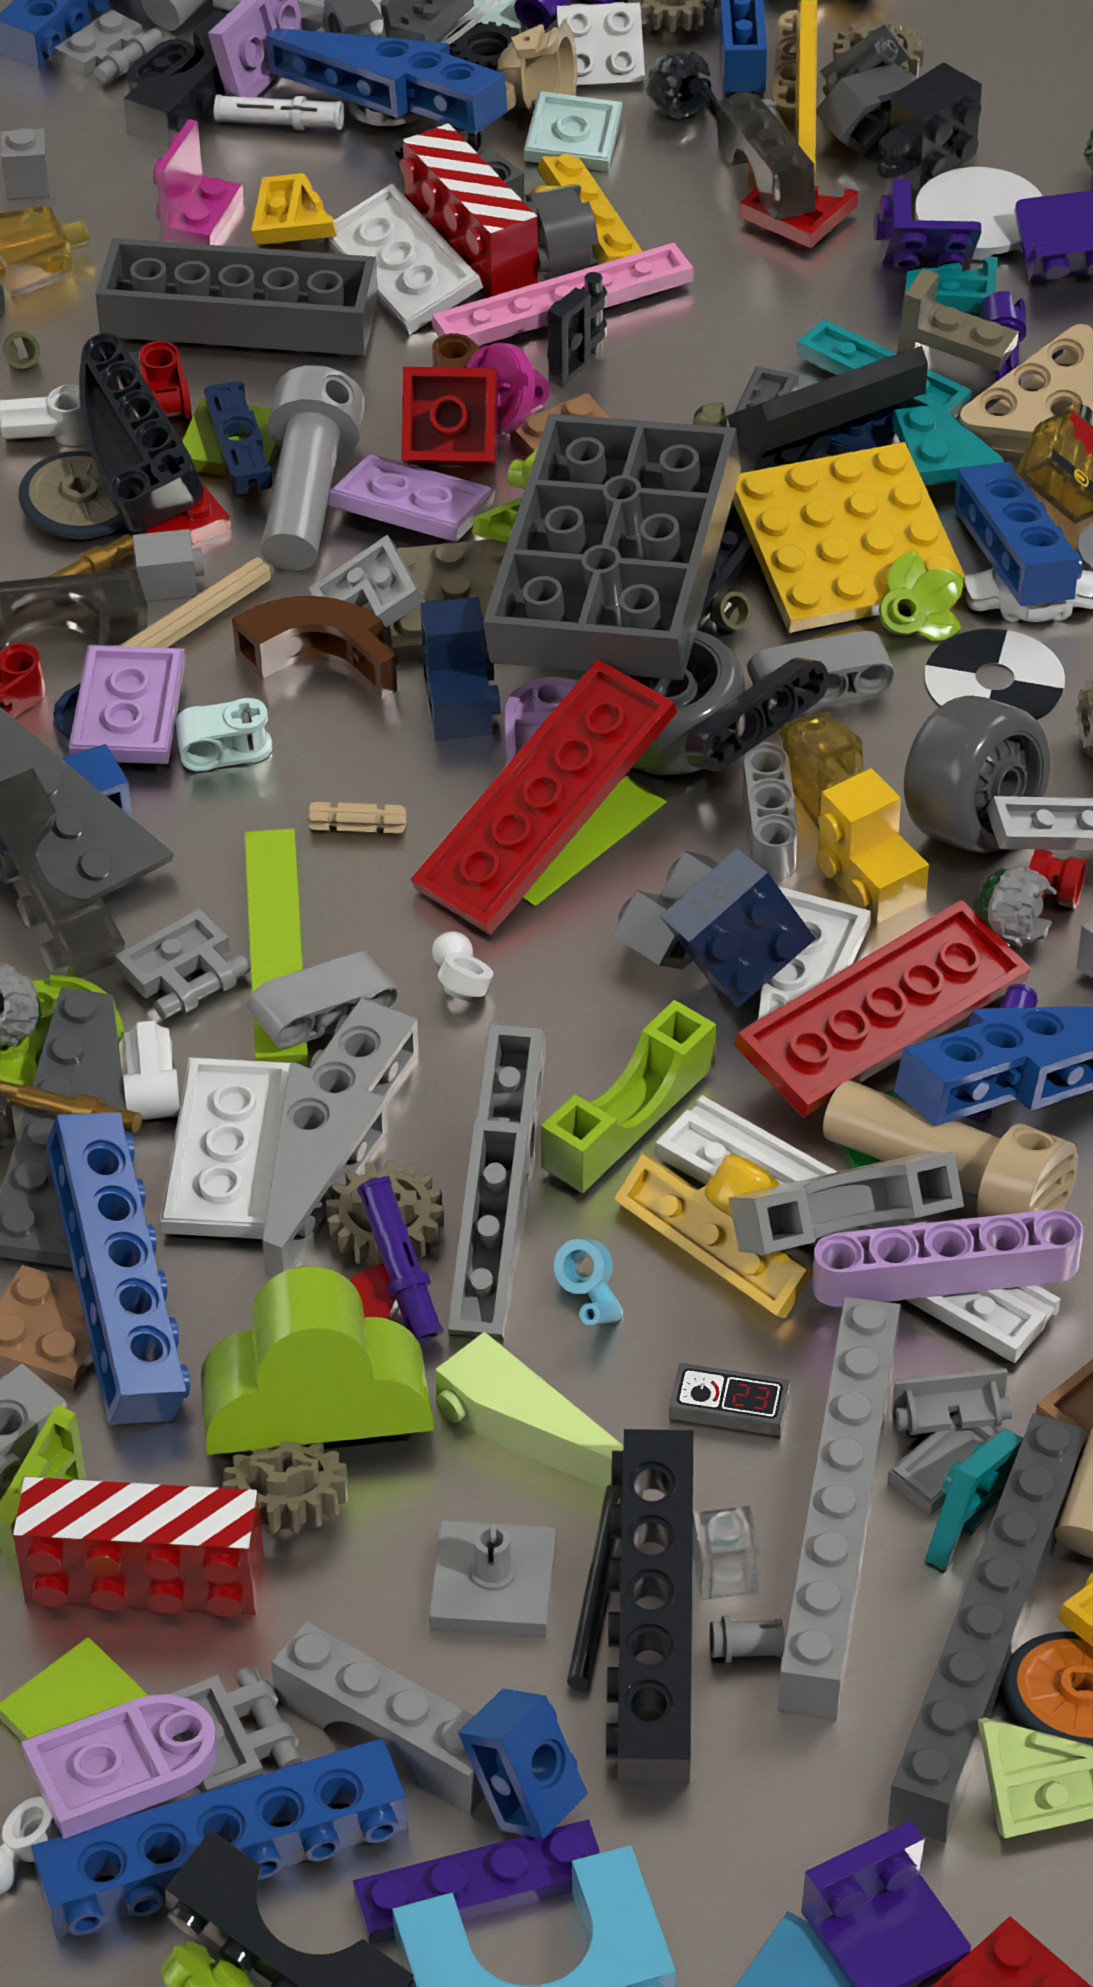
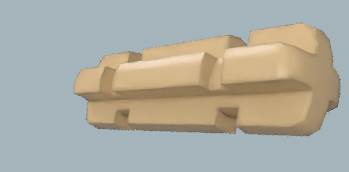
M313 801L309 806L308 824L309 828L313 831H330V826H336L337 832L377 833V828H384V834H402L406 828V808L402 804H385L384 809L378 808V803L338 802L336 807L331 806V801Z

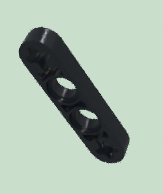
M799 657L793 658L700 722L690 731L686 740L685 754L688 763L695 768L716 772L728 767L824 697L829 682L826 666L821 661ZM776 691L777 704L774 712L771 714L770 701L773 693ZM745 714V729L739 737L738 723L741 716Z

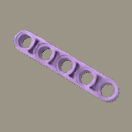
M1050 1209L834 1233L824 1236L817 1242L814 1248L812 1291L815 1297L822 1303L833 1307H843L845 1297L889 1302L1059 1283L1072 1278L1079 1268L1083 1224L1076 1215L1069 1211Z

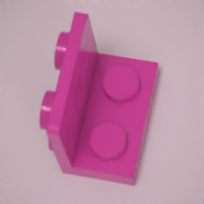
M188 119L180 133H176L173 136L170 148L164 157L158 159L154 166L153 183L158 187L159 198L156 207V217L158 220H161L162 239L179 243L214 245L243 200L242 184L225 181L220 178L202 176L198 121Z

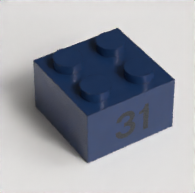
M738 847L660 915L661 919L707 980L738 1008L816 939L769 873Z

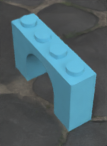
M631 1845L572 1860V1893L590 1947L584 1959L573 1971L547 1984L534 1986L512 1984L493 1976L484 1969L472 1953L453 1893L393 1908L395 1943L403 1968L414 1975L412 1987H676V1969Z

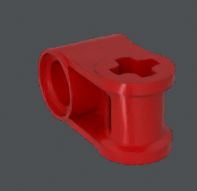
M153 341L144 345L139 351L140 373L168 418L183 416L185 420H191L192 410L187 379H184L178 348L167 341Z
M29 643L10 644L0 651V707L15 719L31 706L41 702L47 692L39 650Z

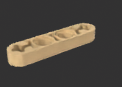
M797 10L785 12L778 20L772 101L781 106L783 110L782 119L786 125H795V104H788L787 99H795L796 81L785 79L796 78V56L788 54L796 53V35L792 34L793 31H796Z

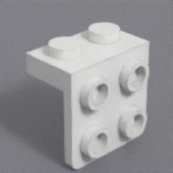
M640 2L557 6L556 27L558 28L566 23L570 26L574 35L577 53V88L630 86L643 83L645 67Z

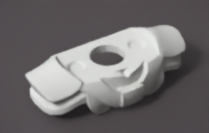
M994 567L984 572L965 575V585L968 591L966 593V601L968 606L976 611L1000 608L1003 618L1010 622H1016L1020 619L1029 622H1043L1050 619L1062 621L1072 614L1073 607L1093 609V571H1082L1081 578L1077 579L1075 599L1027 606L1019 605Z

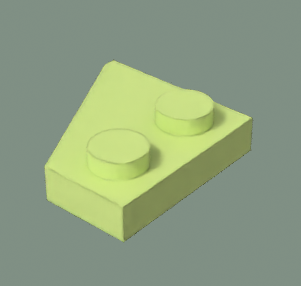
M989 1718L977 1719L999 1835L1003 1838H1009L1093 1819V1746Z

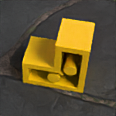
M870 768L821 792V809L818 818L819 846L816 859L822 873L828 878H833L845 890L855 907L870 910L871 918L878 924L926 900L929 864L899 834L901 797Z

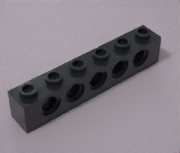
M624 1429L623 1451L612 1450L611 1485L623 1486L622 1503H611L610 1539H622L621 1557H610L609 1593H621L620 1612H608V1647L620 1648L619 1667H607V1703H619L618 1723H606V1759L618 1760V1781L690 1782L694 1430ZM648 1489H655L664 1493L665 1496L656 1501H648L641 1498L639 1494ZM654 1542L660 1544L665 1549L658 1554L648 1555L642 1553L637 1548L644 1543ZM654 1596L661 1599L664 1604L657 1609H645L636 1602L643 1597ZM644 1651H655L661 1654L664 1659L657 1664L646 1665L640 1663L635 1657ZM652 1706L662 1711L663 1715L654 1721H644L637 1718L634 1712L641 1707Z

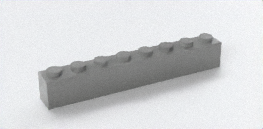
M852 1297L844 1298L780 1671L778 1711L836 1720L838 1718L897 1348L900 1304Z

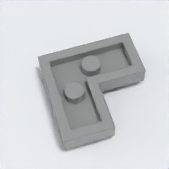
M388 535L309 587L313 596L336 598L360 607L370 602L376 616L383 621L385 627L408 615L420 603L425 602L401 554Z

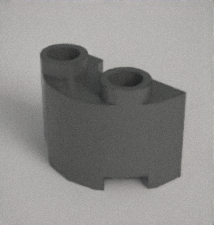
M572 184L525 195L526 202L524 203L537 215V235L539 240L538 272H543L545 281L598 265V260L594 258L591 246L599 244L596 222L590 203H581L579 195L581 193L580 185Z

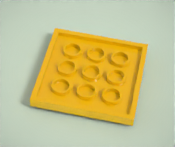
M905 442L739 474L732 500L788 633L879 615L880 603L888 593L886 574L900 556L910 551H916L919 554L926 571L943 568L960 574L963 578V588L959 599L966 598L968 591L965 585V574ZM904 604L897 605L898 611L909 609Z

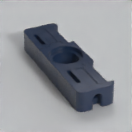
M241 381L207 386L204 389L206 411L231 491L234 494H244L249 492L248 488L256 486L259 491L270 489L273 486L271 466H267L264 457L263 439L253 410L249 411L246 402L245 384ZM234 434H245L249 436L248 438L243 440L228 439L229 436Z

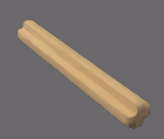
M260 557L252 558L119 646L169 648L269 582L271 579L269 565L267 562L264 563Z

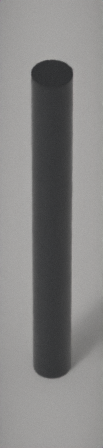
M610 1484L605 1490L567 1677V1684L575 1689H587L591 1682L609 1592L610 1557H616L619 1539H610L611 1503H622L623 1486Z

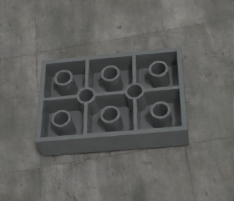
M548 414L483 620L490 663L587 671L598 659L625 675L683 680L741 470L736 428Z

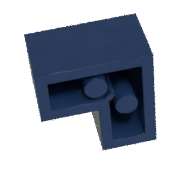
M479 597L420 603L423 676L434 741L493 735L492 715L501 714L498 685L489 686L488 682L494 681V663H490L489 653L485 652L487 642Z

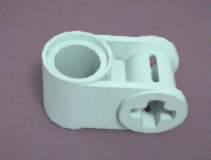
M241 698L233 702L193 706L180 712L175 720V729L182 764L186 768L197 772L236 764H253L267 758L272 752L273 743L269 733L265 730V724L268 721V710L265 704L254 698ZM244 712L248 713L249 723H244ZM248 738H252V741H253V749H252V750L249 749V747H248V741H247Z

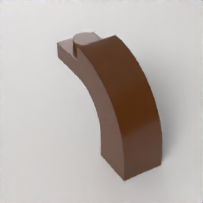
M294 596L257 605L232 618L235 654L262 679L297 662L326 660L341 664L350 669L381 699L397 691L396 669L399 666V662L393 648L389 644L384 643L383 621L375 614L356 604L330 597Z

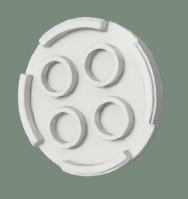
M989 167L954 169L932 178L921 188L916 198L915 220L980 222L982 233L972 260H983V258L991 257L993 254H1001L1013 250H1018L1021 253L1023 250L1014 213L1015 205L1020 199L1042 197V194L1026 179L1005 170Z

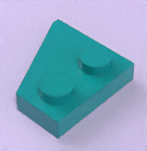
M939 404L894 410L893 425L899 442L906 443L924 485L957 482V472L960 468L1004 463L1003 458Z

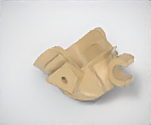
M565 23L558 28L554 27L547 33H545L543 25H538L511 37L512 42L503 50L498 60L497 68L498 72L505 74L507 111L517 105L528 108L529 113L533 114L539 91L576 96L577 53L574 35L568 24Z

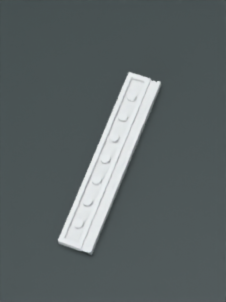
M703 1095L697 1099V1105L691 1111L687 1109L655 1142V1156L707 1185L724 1156L730 1153L747 1158L772 1174L780 1185L837 1172ZM920 1218L900 1219L852 1227L830 1234L927 1222ZM824 1236L817 1238L815 1240L816 1242L810 1243L809 1245L815 1248L817 1242ZM1038 1285L907 1299L906 1301L1015 1363L1044 1330L1048 1319L1051 1316L1055 1317L1057 1315L1061 1298Z

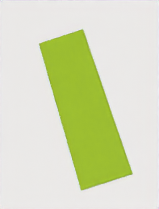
M624 777L523 896V899L536 907L666 804L667 801L630 777Z

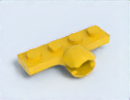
M563 154L559 157L541 156L537 172L546 186H538L530 194L572 184L581 186V193L579 194L581 203H590L596 222L599 244L591 246L594 258L598 260L599 265L643 252L579 157Z
M733 1153L725 1155L707 1185L697 1190L652 1157L642 1154L614 1197V1200L778 1317H787L813 1276L811 1269L784 1250L768 1254L739 1252L729 1197L780 1186L772 1174L747 1158Z

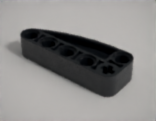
M112 333L94 335L83 345L81 354L79 400L82 423L95 465L122 524L128 530L134 532L144 531L198 504L203 497V486L189 452L120 338Z

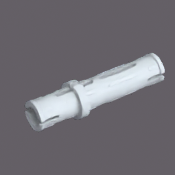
M217 95L214 103V118L217 123L293 126L294 130L304 131L305 127L342 129L344 104L342 101H307L305 96H295L294 100Z

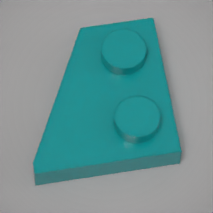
M998 257L983 258V268L962 271V265L959 262L942 265L938 268H922L939 274L936 303L953 307L973 316L981 315L982 301L988 295L995 293ZM922 269L907 271L905 293Z
M1005 1428L988 1443L980 1442L971 1456L963 1463L956 1461L950 1467L941 1488L942 1492L947 1494L925 1557L927 1562L944 1571L950 1566L954 1560V1552L961 1531L972 1536L988 1511L1002 1496L1023 1437Z

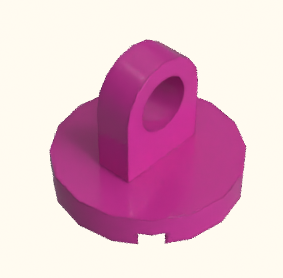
M493 343L491 346H483L475 352L467 363L466 367L496 368L499 374L497 435H508L517 430L528 416L536 413L545 405L550 396L551 388L548 381L537 370L532 369V364L524 351L513 344Z

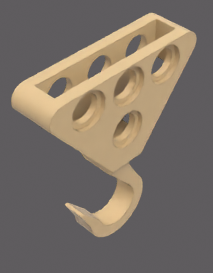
M1086 324L1071 326L963 406L960 412V422L1001 457L1056 463L1051 459L1054 449L1073 466L1087 464L1093 471V452L1091 451L1089 455L1084 451L1085 445L1080 439L1076 440L1073 435L1075 432L1071 420H1068L1071 412L1079 414L1081 404L1088 406L1093 411V328ZM1068 349L1055 360H1052V355L1056 351ZM1027 374H1034L1024 383L1019 385L1018 381L1021 377ZM1001 399L989 409H985V405L989 401Z

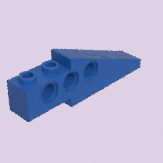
M276 28L266 35L270 73L396 118H400L408 111L476 134L508 112L505 74L451 56L448 43Z
M1093 1006L974 1009L971 1012L967 1028L903 1048L894 1092L935 1127L1016 1099L1028 1110L1032 1111L1093 1090Z

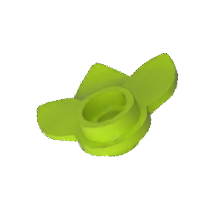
M910 551L900 556L886 574L888 593L884 596L879 606V617L883 626L889 632L896 635L908 636L916 633L932 642L951 638L961 629L959 621L949 609L957 602L962 593V576L953 570L943 568L926 571L922 559L916 551ZM897 605H906L911 611V617L902 616L898 612Z

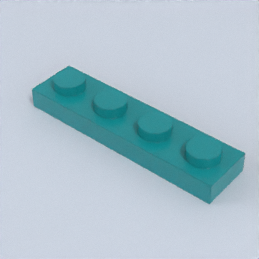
M826 319L821 320L797 341V356L836 375L896 355V353ZM928 369L926 393L900 402L897 405L903 408H913L939 404L956 418L963 406L971 401L972 390Z

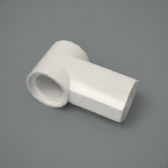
M60 386L54 389L48 397L0 400V427L3 439L55 437L58 443L65 446H78L86 443L87 438L82 423L79 400V386Z
M155 1021L137 1022L133 1029L124 1033L128 1074H123L127 1110L139 1112L142 1120L179 1117L180 1097L177 1070L173 1069L172 1066L173 1053L169 1028L161 1027Z

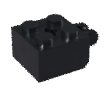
M943 62L891 95L890 128L886 136H882L879 142V150L883 154L884 159L881 158V161H878V175H881V178L884 177L890 180L893 178L911 179V187L920 191L932 178L953 170L964 162L971 160L977 154L979 146L978 131L982 110V83Z

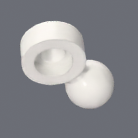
M449 931L440 935L433 944L432 956L434 962L440 968L438 979L444 985L445 992L454 998L464 1001L472 1000L473 997L484 996L493 977L491 968L482 961L472 957V944L464 934Z
M33 1797L22 1802L10 1813L4 1823L2 1830L4 1843L0 1846V1895L7 1892L13 1886L17 1876V1864L21 1860L34 1862L31 1845L62 1836L43 1797Z

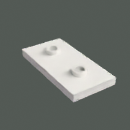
M393 183L336 218L334 223L337 236L324 238L337 254L376 257L378 300L409 335L432 321V314L451 309L483 288L480 277Z
M189 1057L160 1218L161 1233L263 1239L289 1066L291 1063Z

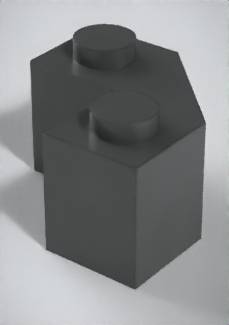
M895 62L841 78L816 108V115L841 142L864 156L890 125L891 95L918 78Z
M684 851L681 858H678L669 868L666 876L667 883L660 895L636 890L633 897L625 902L619 912V923L612 935L657 965L683 970L693 960L661 919L660 915L719 863L708 856Z

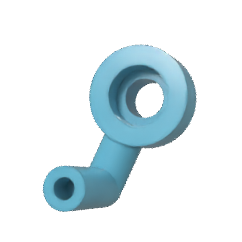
M589 1238L573 1239L559 1248L554 1259V1274L558 1283L568 1292L589 1295L593 1303H587L580 1309V1319L584 1324L615 1323L622 1318L623 1309L607 1284L612 1275V1258L602 1243ZM586 1256H589L594 1264V1270L590 1276L586 1275L582 1269V1262Z

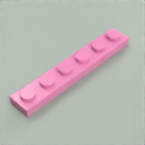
M670 243L432 314L433 329L438 337L449 333H459L468 336L480 346L548 326L546 321L548 309H550L554 302L561 300L575 287L581 289L585 286L584 278L589 272H598L603 277V286L607 290L606 308L693 282V266L677 245Z

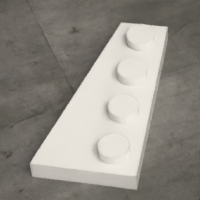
M778 886L816 939L763 985L758 1020L851 966L870 926L871 911Z

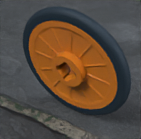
M1069 1631L1043 1634L1022 1644L1011 1655L1003 1675V1693L1014 1717L1024 1728L1093 1746V1646L1075 1632Z

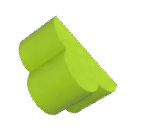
M314 1266L297 1267L281 1272L271 1278L259 1290L251 1308L252 1329L237 1332L224 1338L212 1348L202 1365L200 1377L207 1455L278 1448L281 1442H296L306 1445L434 1431V1420L423 1353L419 1342L408 1329L399 1323L385 1318L364 1317L362 1300L357 1289L347 1278L330 1269Z

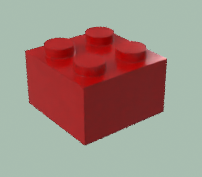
M403 366L401 460L403 463L409 465L497 467L499 374L496 368Z

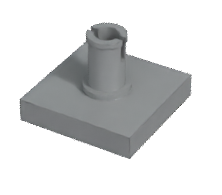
M441 1520L429 1615L430 1630L547 1638L556 1548V1527Z

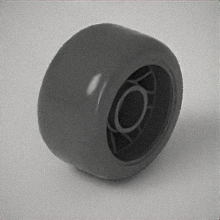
M696 630L683 680L627 675L672 700L678 712L632 766L634 769L649 774L665 776L683 775L702 770L690 765L686 758L685 745L690 731L700 722L746 691L740 663L731 649L718 638ZM745 714L741 716L738 723L739 737L745 729Z
M967 695L954 698L941 705L928 717L913 741L906 762L904 798L909 816L915 826L923 834L936 841L968 852L987 854L1002 850L999 849L986 808L993 796L1044 797L1050 772V752L1045 733L1040 724L1026 711L989 698Z

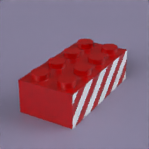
M449 123L403 139L404 159L400 161V168L405 180L404 196L480 277L483 285L480 291L488 298L538 283L537 215Z
M24 1477L13 1538L25 1602H37L49 1607L71 1604L96 1606L105 1610H116L123 1607L153 1609L161 1613H175L178 1611L210 1612L222 1617H230L237 1614L256 1615L264 1561L257 1490Z

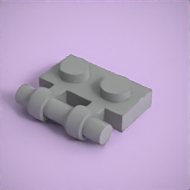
M111 9L54 47L56 62L85 77L94 72L100 82H105L111 77L119 78L129 70L130 64L141 59L159 43L163 42V36L155 28L147 33H142L141 24Z
M200 908L115 954L116 969L145 999L162 989L167 995L154 1002V1008L163 1020L177 1012L183 1015L198 1007L200 999L216 990L220 993L227 991L236 985V979L250 972L249 962L244 955L238 954L228 961L221 957L230 952L229 937ZM200 968L205 972V974L189 983L183 978Z
M255 1666L241 1669L235 1677L240 1688L227 1693L219 1676L215 1675L167 1694L195 1701L210 1714L214 1722L218 1742V1757L210 1774L199 1784L203 1793L263 1775V1767L259 1760L265 1757L275 1759L279 1769L303 1762L296 1749L299 1740L291 1724L283 1722L277 1711L278 1697L271 1683L262 1680ZM246 1715L255 1717L260 1730L246 1734L239 1718ZM182 1732L176 1736L179 1742H184L195 1738L198 1733Z

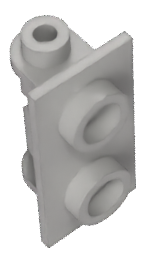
M972 1369L965 1373L936 1376L916 1375L908 1379L894 1380L892 1418H896L899 1431L909 1430L910 1435L951 1430L952 1423L949 1413L958 1412L962 1429L1001 1426L1002 1420L1012 1419L1011 1401L1009 1397H1005L1007 1369Z

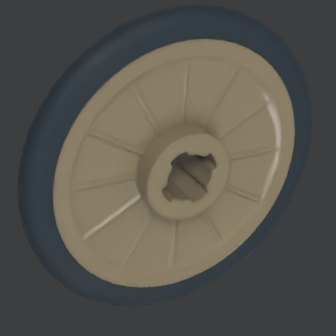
M70 451L49 456L32 466L20 483L18 495L23 512L31 522L48 533L66 538L88 539L110 534L124 526L108 496L91 452Z

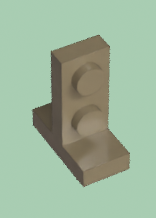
M922 269L904 294L897 354L922 346L925 352L927 347H931L999 372L1017 345L1019 331L964 313L953 307L936 303L939 274Z

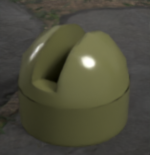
M16 331L5 339L3 353L10 365L15 368L25 369L37 362L40 355V347L32 334L26 331ZM17 338L22 339L28 355L27 358L20 360L13 340Z
M708 403L700 406L694 413L693 425L727 427V414L724 403Z
M741 592L723 593L712 601L709 608L710 619L721 630L733 631L742 629L748 625L752 616L750 601ZM730 602L732 606H730L726 611H724V609Z

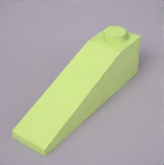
M485 1331L435 1369L436 1403L442 1414L451 1422H460L475 1436L605 1490L611 1484L612 1450L623 1451V1445Z

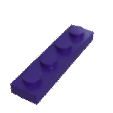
M588 1819L554 1828L544 1839L522 1836L353 1880L354 1895L368 1942L373 1945L395 1939L393 1908L453 1893L461 1920L464 1921L571 1893L572 1860L599 1854L600 1850Z

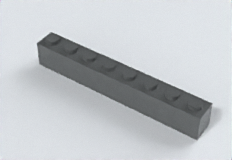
M1032 1414L892 1782L888 1816L889 1825L898 1827L912 1821L921 1835L946 1843L982 1745L977 1719H991L1003 1688L1005 1669L1011 1655L1018 1647L1057 1541L1054 1529L1084 1452L1088 1429Z

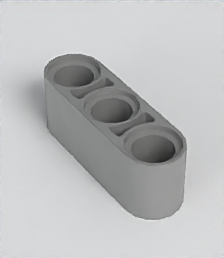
M859 631L769 647L755 653L747 665L748 674L754 686L793 658L799 657L821 661L828 671L829 682L824 697L814 706L882 693L892 685L896 676L881 637L872 631ZM776 691L771 697L770 712H774L776 708Z
M760 743L744 755L742 795L750 858L766 870L776 882L789 878L796 870L798 824L787 752L782 747L773 743Z
M358 951L265 982L251 994L247 1007L277 1048L284 1049L334 1033L340 1018L345 1014L350 1015L361 998L391 1008L399 997V991L368 951Z

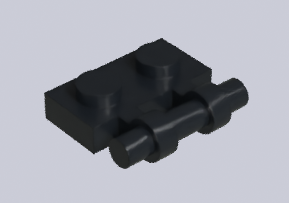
M598 272L587 273L584 278L585 286L581 289L575 287L561 300L554 302L550 309H548L546 318L548 324V381L561 388L565 387L590 366V354L600 353L603 348V340L607 337V322L603 318V308L607 305V290L603 286V277Z

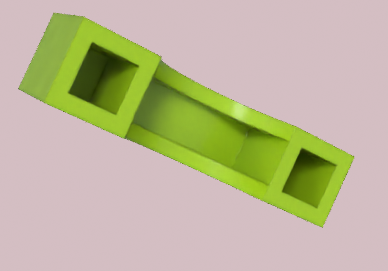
M673 1000L641 1030L638 1044L627 1067L617 1081L603 1095L588 1102L574 1094L541 1125V1168L584 1193L715 1067L716 1024L680 1002Z

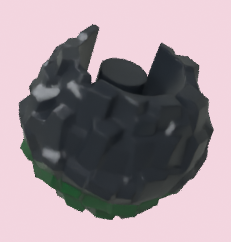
M694 51L669 52L659 57L653 68L649 71L646 93L656 105L657 110L668 117L676 119L688 117L695 112L701 113L705 108L704 104L708 102L709 95L702 90L703 81L699 78L698 73L709 77L711 73L708 63Z

